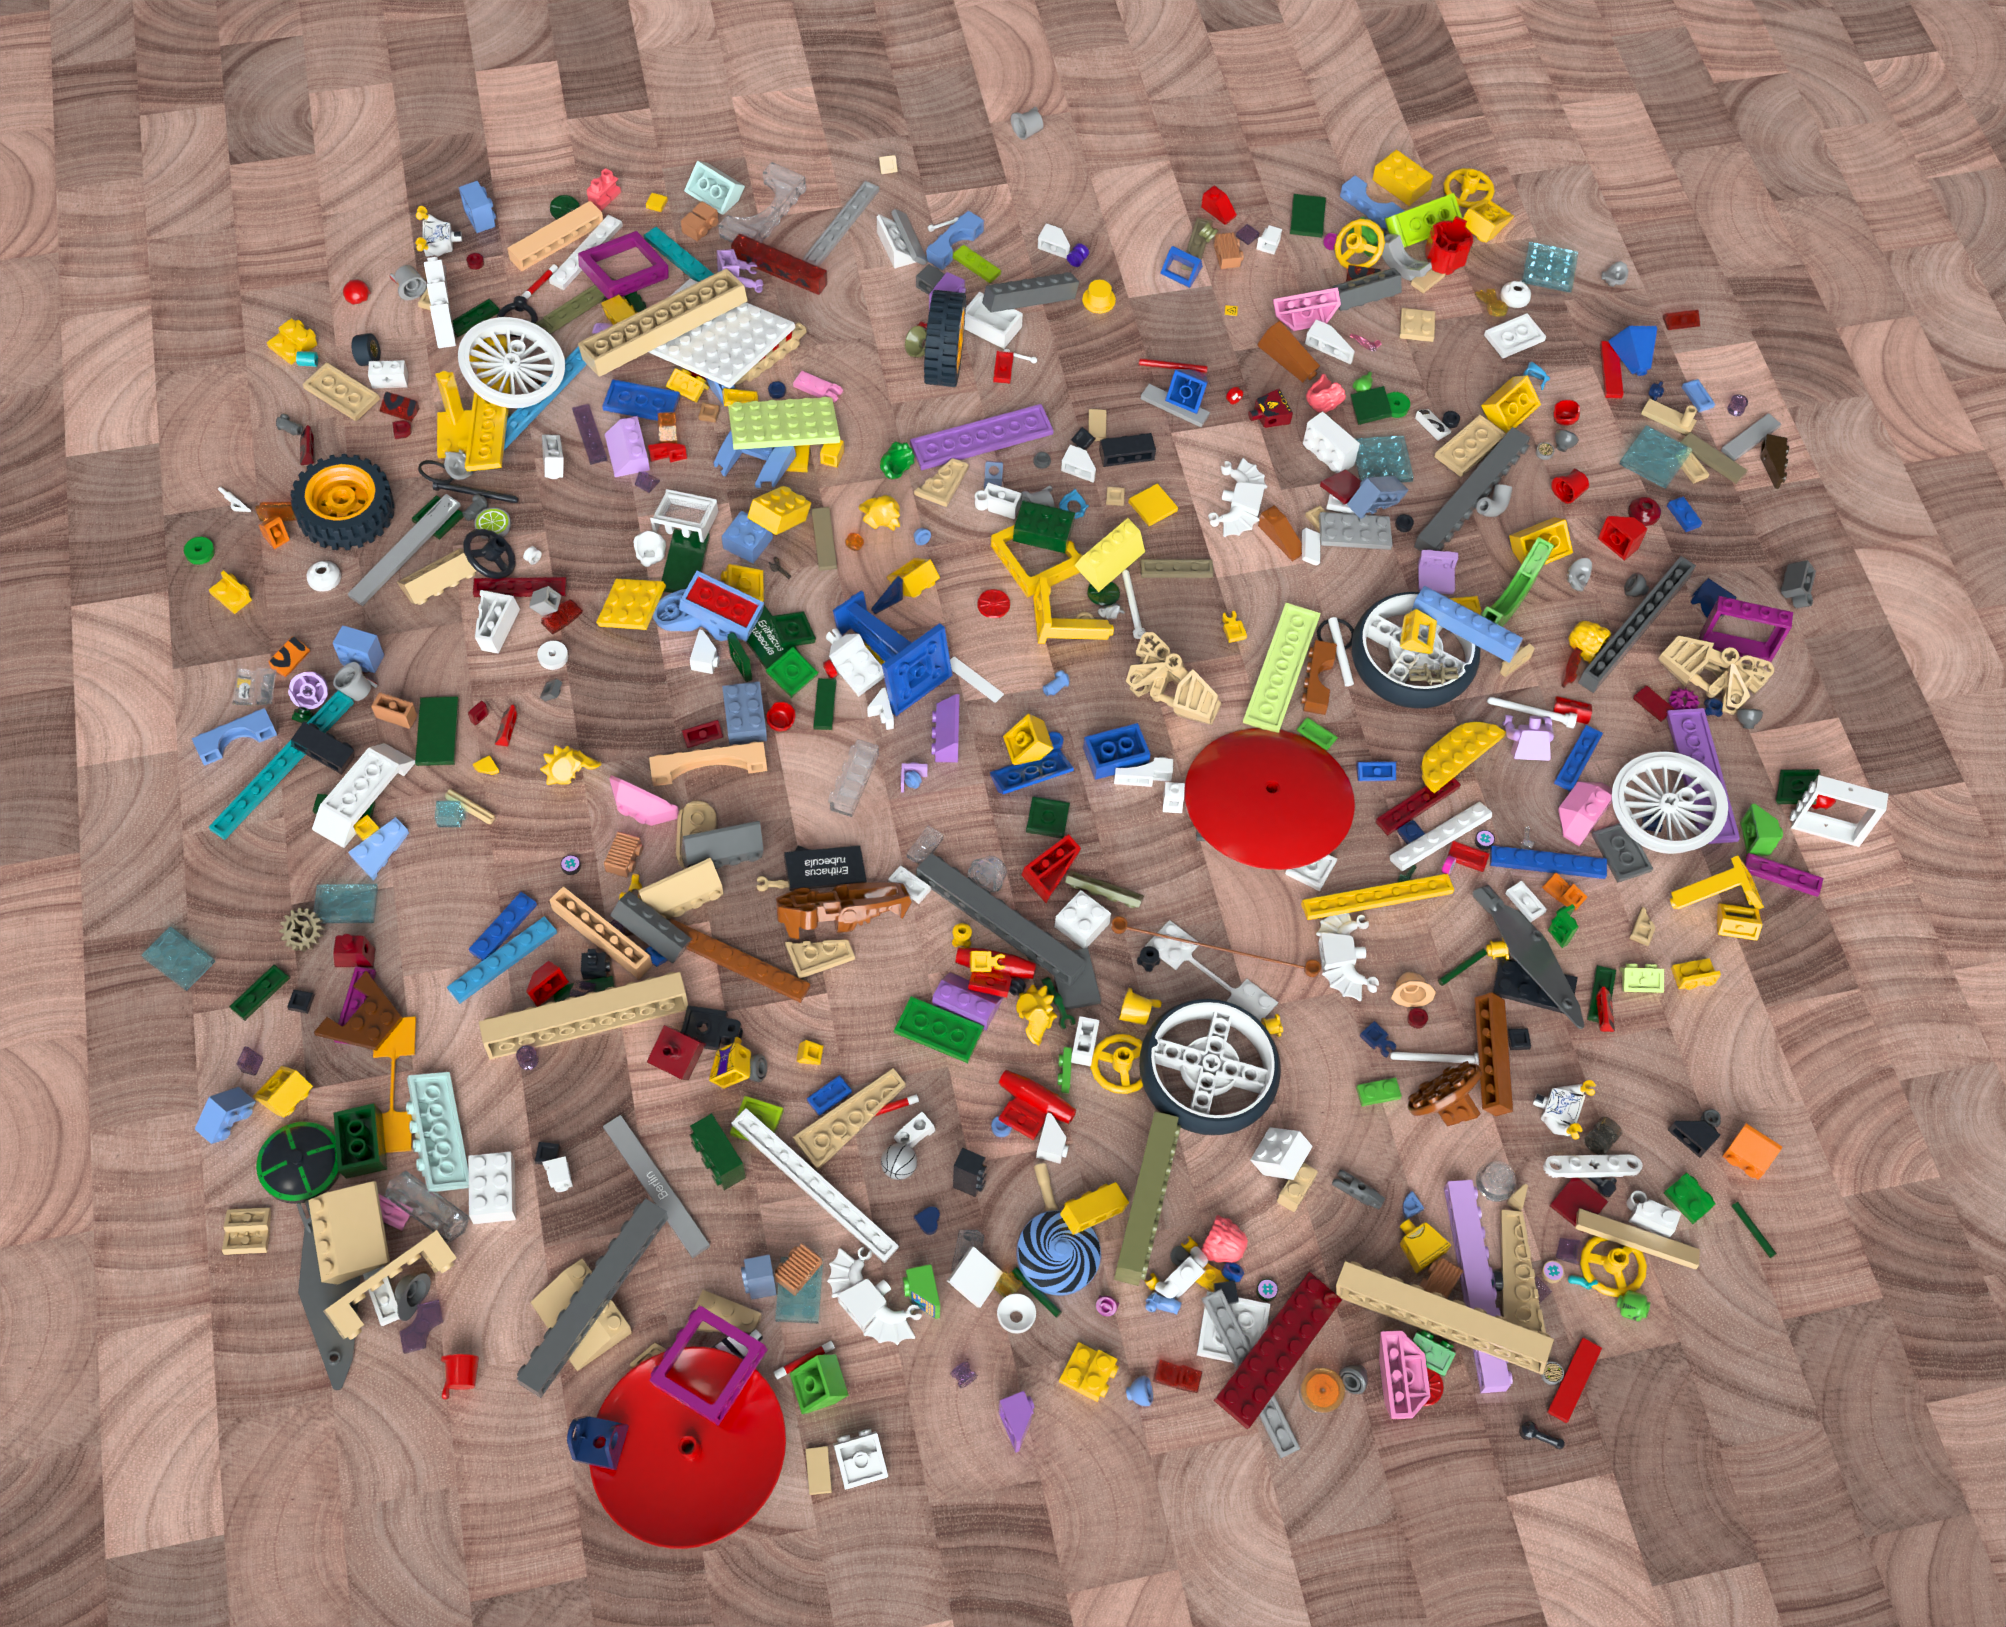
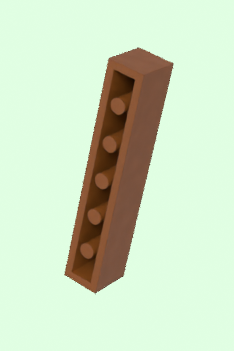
M1491 992L1475 997L1479 1068L1482 1071L1480 1078L1482 1110L1494 1116H1500L1513 1112L1505 1000Z

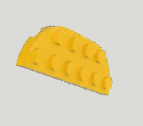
M1469 722L1457 726L1425 753L1421 763L1424 783L1433 793L1437 792L1505 737L1506 731L1497 725L1484 722Z

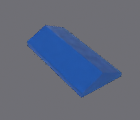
M1058 749L1049 752L1041 760L1018 765L1013 764L990 772V776L998 793L1006 794L1072 772L1074 768L1062 751Z

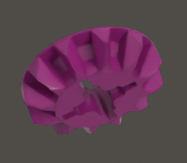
M1687 687L1684 689L1678 688L1672 691L1669 696V703L1675 708L1674 710L1697 709L1700 703L1698 702V696L1694 694V690L1689 691ZM1683 697H1685L1687 701L1685 705L1682 700Z

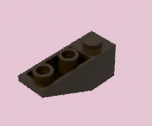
M1766 434L1761 444L1760 459L1774 488L1779 489L1781 483H1784L1787 477L1785 469L1788 465V459H1786L1789 452L1788 438Z

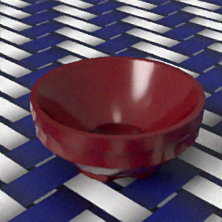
M1638 497L1629 505L1628 514L1629 517L1636 518L1645 526H1651L1658 522L1661 508L1651 498ZM1649 503L1652 508L1646 509L1642 504Z

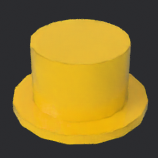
M1100 279L1094 280L1089 284V288L1084 292L1082 298L1083 305L1094 313L1110 311L1115 306L1116 301L1111 285L1107 281Z

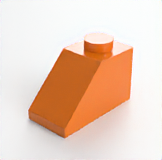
M273 516L258 525L263 537L273 549L290 541L282 519L279 516Z

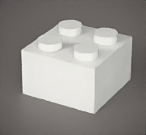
M1080 890L1056 916L1055 928L1084 949L1110 924L1111 913Z
M1270 1127L1250 1161L1263 1175L1293 1180L1313 1146L1300 1131Z

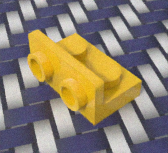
M675 368L666 387L672 391L680 392V395L697 403L703 390L709 389L705 384L706 380L699 376H696V378L692 377V373L683 368L681 371Z
M223 570L220 572L222 579L212 586L209 592L235 614L252 601L249 595L250 590L246 585L239 584L233 574H227Z
M1710 958L1675 964L1671 967L1678 989L1686 988L1690 990L1704 984L1705 986H1711L1721 976L1720 971L1714 970Z

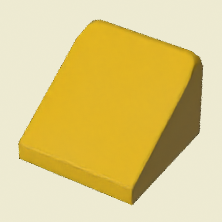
M809 1040L801 1042L798 1047L796 1062L820 1065L824 1046Z

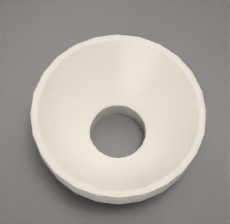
M1511 281L1506 283L1501 289L1500 298L1509 307L1521 308L1529 303L1531 291L1523 282ZM1519 286L1522 288V291H1516L1513 287Z
M330 561L317 562L307 571L308 584L316 591H329L335 588L341 580L339 568ZM321 567L327 569L323 574L316 573Z
M1008 1295L1002 1299L998 1306V1321L1008 1332L1023 1333L1031 1328L1035 1321V1305L1025 1295ZM1012 1312H1020L1023 1317L1022 1320L1018 1323L1011 1321L1010 1314Z

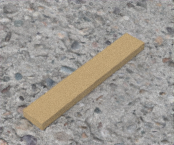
M1580 1208L1577 1212L1575 1229L1693 1269H1697L1699 1266L1700 1249Z

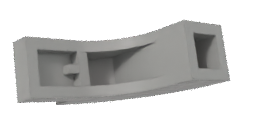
M1387 234L1384 236L1385 245L1382 257L1390 268H1395L1401 274L1402 278L1411 281L1416 276H1425L1432 269L1431 262L1418 261L1408 255L1403 247L1400 235Z

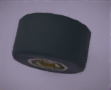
M360 334L353 337L351 343L352 354L359 366H369V361L380 360V346L373 334Z

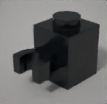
M588 949V953L581 954V974L583 980L607 977V973L611 972V960L607 959L606 952L597 953L596 949Z

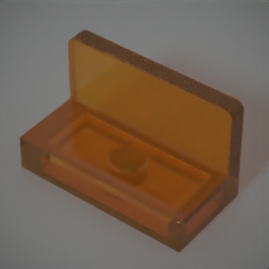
M260 502V505L255 506L260 521H265L273 516H279L282 521L296 520L291 502Z

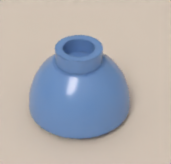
M1143 1375L1136 1378L1131 1386L1126 1388L1128 1400H1133L1141 1406H1150L1152 1404L1153 1390L1147 1376Z

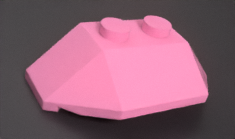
M1338 288L1273 299L1276 317L1292 331L1309 329L1316 319L1327 324L1341 305Z
M610 776V784L617 809L622 815H629L639 823H646L650 826L678 819L679 811L676 805L670 804L666 800L622 779Z
M1577 782L1558 808L1563 837L1578 846L1582 844L1612 803L1611 787L1602 782Z
M1403 1331L1380 1332L1379 1363L1385 1406L1391 1419L1413 1418L1431 1397L1425 1353Z

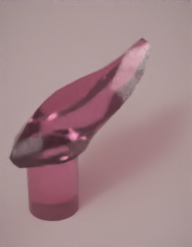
M1350 334V337L1370 351L1376 352V348L1381 346L1379 340L1371 342L1358 335Z

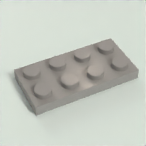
M1320 512L1318 516L1321 545L1391 550L1393 546L1389 516L1365 515L1364 518L1360 519L1356 514Z

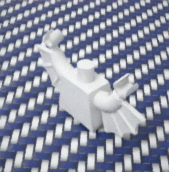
M1244 458L1241 459L1237 470L1232 469L1231 462L1229 461L1224 462L1225 467L1221 466L1223 475L1231 474V477L1237 481L1234 492L1229 490L1223 491L1222 500L1232 502L1230 512L1220 517L1214 512L1208 515L1212 526L1216 527L1220 522L1223 523L1224 537L1228 535L1240 536L1243 531L1252 530L1253 525L1259 521L1258 514L1264 489L1267 488L1264 482L1265 475L1257 470V465L1248 463Z
M1349 913L1328 916L1320 921L1321 928L1316 933L1317 936H1320L1318 945L1322 975L1328 979L1330 987L1339 990L1343 997L1349 996L1361 1001L1362 985H1367L1368 990L1374 993L1377 992L1375 985L1378 986L1379 982L1376 977L1366 979L1365 976L1355 970L1356 959L1366 958V948L1355 947L1350 933L1356 930L1357 927L1366 929L1369 926V921L1360 923L1365 920L1364 915H1359L1357 921H1352Z
M861 1247L858 1250V1260H854L844 1250L839 1248L836 1259L829 1263L831 1275L827 1282L832 1287V1298L838 1297V1303L863 1331L864 1336L873 1337L878 1343L891 1341L898 1345L904 1339H915V1335L908 1325L906 1318L920 1319L922 1317L921 1314L912 1315L914 1310L920 1308L916 1305H911L905 1312L904 1310L892 1311L889 1309L883 1297L891 1290L889 1284L883 1279L874 1286L869 1279L864 1280L861 1274L864 1267L863 1262L871 1258L872 1251L870 1250L866 1257H862L864 1247Z

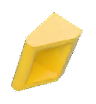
M1417 609L1406 614L1403 619L1399 646L1405 650L1432 654L1437 621ZM1420 624L1429 626L1427 644L1418 640Z
M1718 904V935L1758 940L1763 925L1758 909ZM1725 912L1752 916V919L1726 915Z

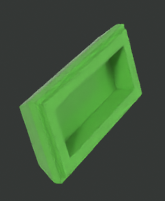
M1308 717L1297 728L1300 734L1326 751L1338 739L1337 736Z

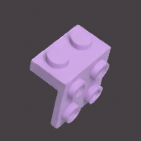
M1422 550L1418 561V590L1421 591L1426 586L1439 594H1454L1455 566L1458 560V553Z

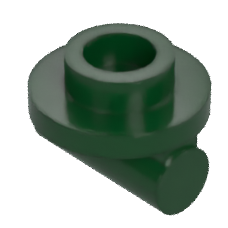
M299 707L294 710L292 720L307 723L313 717V713L310 712V709Z

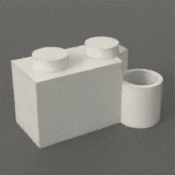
M988 483L984 491L980 490L975 493L974 505L978 510L988 508L990 512L1015 519L1021 507L1022 493Z
M1634 1191L1627 1200V1207L1632 1211L1629 1219L1630 1223L1668 1239L1675 1232L1681 1215L1680 1212L1649 1199L1647 1201V1196L1642 1191ZM1633 1198L1638 1199L1640 1203H1635Z

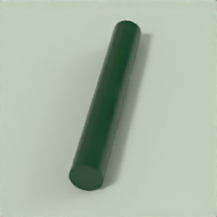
M1484 948L1480 949L1438 979V983L1443 986L1486 956V950Z
M1734 1203L1731 1207L1768 1257L1771 1259L1777 1255L1740 1203Z
M1017 1267L1011 1272L1056 1318L1062 1313L1042 1291L1032 1286L1025 1279Z

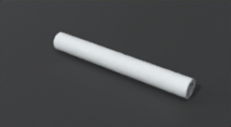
M1336 617L1328 619L1333 641L1337 644L1336 653L1345 686H1351L1354 682L1338 620Z

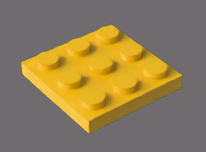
M616 579L596 623L599 627L647 630L666 585L663 581Z

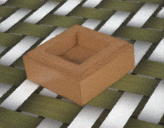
M702 403L698 416L699 420L716 423L720 405Z

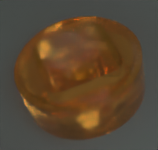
M850 533L845 539V544L849 549L859 551L864 544V540L859 534Z

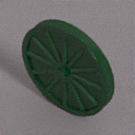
M561 195L551 201L550 213L557 220L577 209L580 205L575 198Z
M1110 582L1098 592L1090 584L1087 595L1093 603L1107 606L1118 601L1120 589L1115 583Z

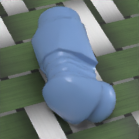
M1063 670L1056 672V679L1043 686L1044 694L1046 696L1055 695L1063 687H1068L1070 680L1067 673L1065 674Z
M1157 1292L1150 1294L1145 1300L1147 1303L1145 1308L1149 1312H1155L1156 1308H1158V1310L1176 1315L1182 1304L1175 1297L1167 1298L1158 1295Z

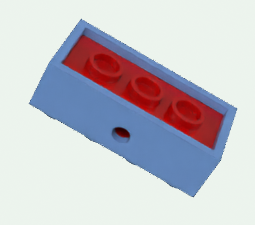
M696 571L680 600L679 610L729 634L734 632L737 638L747 642L763 612L764 602L702 572Z

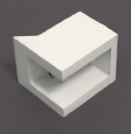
M1270 225L1268 228H1265L1262 237L1258 238L1257 250L1275 254L1281 239L1282 229Z
M1165 782L1163 812L1182 813L1185 783Z
M566 1156L542 1162L545 1170H547L551 1188L554 1187L556 1192H563L569 1187H573Z

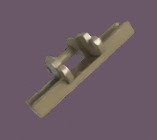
M1424 663V669H1409L1408 672L1410 681L1427 680L1429 685H1432L1433 682H1440L1443 685L1445 679H1458L1459 677L1457 667L1444 668L1443 663L1439 664V670H1429L1427 663ZM1431 673H1435L1437 676L1432 677Z

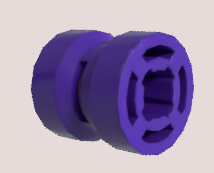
M1076 244L1073 251H1070L1067 255L1069 264L1074 267H1080L1083 260L1089 255L1088 248L1083 244Z

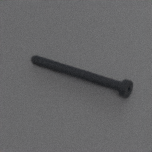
M433 482V490L435 491L444 489L469 495L479 494L485 498L510 503H518L519 501L517 496L456 484Z

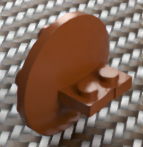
M1468 1061L1461 1063L1456 1068L1453 1066L1447 1067L1443 1070V1074L1432 1081L1421 1083L1418 1086L1419 1090L1408 1097V1110L1414 1116L1438 1112L1447 1127L1459 1124L1462 1121L1478 1118L1481 1113L1468 1093L1481 1078V1069L1477 1064H1469Z

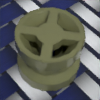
M1208 222L1198 235L1204 237L1205 241L1209 243L1219 230L1213 228L1211 223Z

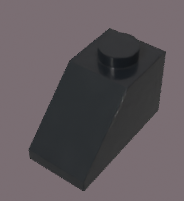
M1675 1121L1668 1130L1699 1158L1721 1136L1714 1126L1705 1121Z

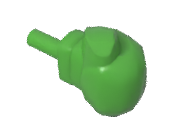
M1368 372L1367 375H1363L1355 380L1353 388L1356 392L1371 389L1373 382L1371 378L1372 372Z

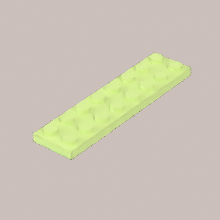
M1285 603L1243 723L1279 733L1321 613Z

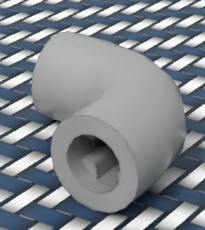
M1495 485L1492 499L1487 497L1481 498L1477 503V512L1487 517H1497L1502 514L1509 505L1512 487Z

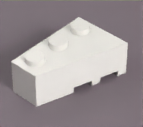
M480 590L481 601L478 606L479 618H477L475 639L481 650L499 653L520 608L514 596Z

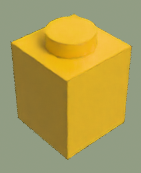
M840 440V443L823 445L820 452L821 464L838 468L844 453L843 440Z

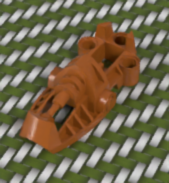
M872 882L842 884L834 887L830 892L820 893L818 890L811 891L808 888H798L776 898L777 920L785 924L789 937L799 939V927L811 930L818 927V922L834 921L836 933L852 932L857 923L860 926L863 925L864 921L870 924V918L880 916V913L892 911L903 919L913 901L903 883Z

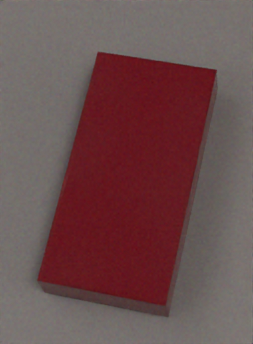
M1647 685L1633 698L1660 722L1667 718L1668 710L1675 709Z

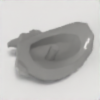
M1621 261L1616 262L1606 272H1602V280H1606V283L1612 287L1624 284L1628 278L1627 265Z
M459 449V453L445 452L444 466L452 478L462 480L473 474V471H466L465 469L466 454Z
M1579 559L1568 567L1567 576L1569 577L1567 581L1576 591H1583L1588 583L1592 570L1590 559Z
M1117 603L1098 609V614L1106 617V619H1116L1120 612L1125 613L1124 609Z

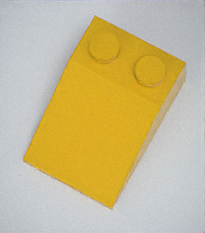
M1484 200L1468 208L1463 219L1467 221L1466 228L1477 236L1478 240L1488 242L1513 219L1514 215L1493 201Z

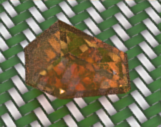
M676 412L658 413L659 443L678 444Z

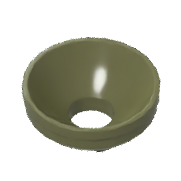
M914 326L909 330L905 339V349L908 355L917 358L925 355V346L922 348V342L926 339V328Z

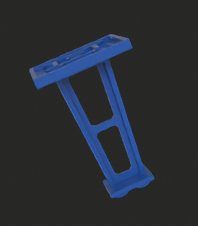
M859 591L833 610L836 628L840 634L843 635L852 629L884 661L882 669L891 711L895 716H898L953 676L945 627L939 623L914 642H910L867 611L863 591Z

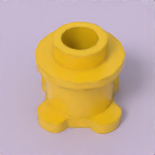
M964 923L955 925L952 931L954 937L952 945L954 947L964 946L969 948L971 946L970 937L972 936V929Z
M1503 937L1502 941L1493 942L1490 940L1489 944L1486 945L1487 956H1491L1492 960L1495 957L1504 956L1506 960L1509 959L1508 947Z
M1275 1014V1018L1261 1019V1023L1266 1027L1270 1035L1276 1034L1277 1037L1281 1036L1283 1027L1279 1014Z

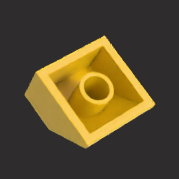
M913 558L887 576L891 583L896 577L900 576L903 580V595L912 598L919 596L925 588L934 586L936 584L935 581L940 579L931 559Z
M1029 713L1003 736L1012 764L1014 765L1041 760L1054 749L1044 721Z
M281 1066L253 1097L273 1113L284 1118L295 1110V1105L300 1100H304L309 1095V1090L313 1086L296 1070Z

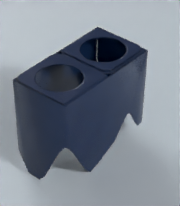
M1708 578L1693 594L1695 596L1692 598L1691 604L1701 603L1702 612L1708 618L1719 596L1736 599L1737 597Z

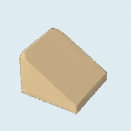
M1523 1184L1507 1201V1204L1514 1211H1521L1528 1188L1527 1184Z

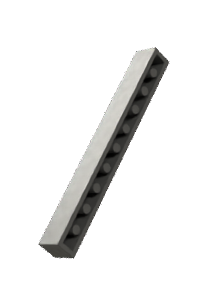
M1512 427L1418 535L1414 548L1419 551H1442L1446 542L1449 543L1453 538L1454 532L1462 528L1464 520L1470 519L1473 510L1477 509L1478 501L1484 497L1488 498L1492 488L1501 482V477L1509 473L1512 464L1516 465L1520 455L1528 451L1530 437Z
M1680 556L1584 670L1579 680L1580 685L1592 693L1599 688L1690 579L1696 567L1695 564Z
M931 853L917 867L916 877L931 886L933 891L1069 987L1085 971L1086 961L1081 955L1069 950L1064 943H1059L1050 933L1039 929L1034 922L1022 917L1017 910L1009 908L1004 901L992 896L987 889L979 887L971 878L962 875L957 868L945 863L941 857Z
M646 1198L642 1204H637L633 1211L634 1215L629 1221L624 1222L621 1227V1233L617 1238L612 1239L607 1253L599 1257L592 1274L589 1273L584 1278L582 1288L579 1292L576 1291L572 1295L567 1309H563L559 1313L557 1323L553 1328L550 1327L546 1331L542 1344L534 1348L529 1362L526 1365H522L519 1369L516 1379L522 1387L540 1398L543 1397L668 1220L666 1210Z

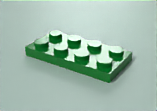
M910 997L894 1029V1033L968 1064L984 1031V1026Z

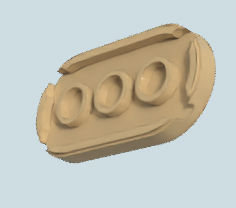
M692 801L686 804L678 813L676 856L678 863L684 869L680 853L683 836L716 830L717 828L716 812L706 802Z

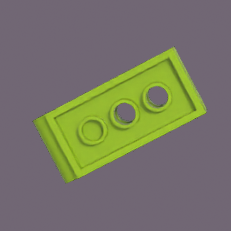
M1452 193L1385 219L1389 234L1400 235L1403 247H1407L1428 239L1430 230L1436 223L1453 221L1455 216L1462 218L1455 194Z

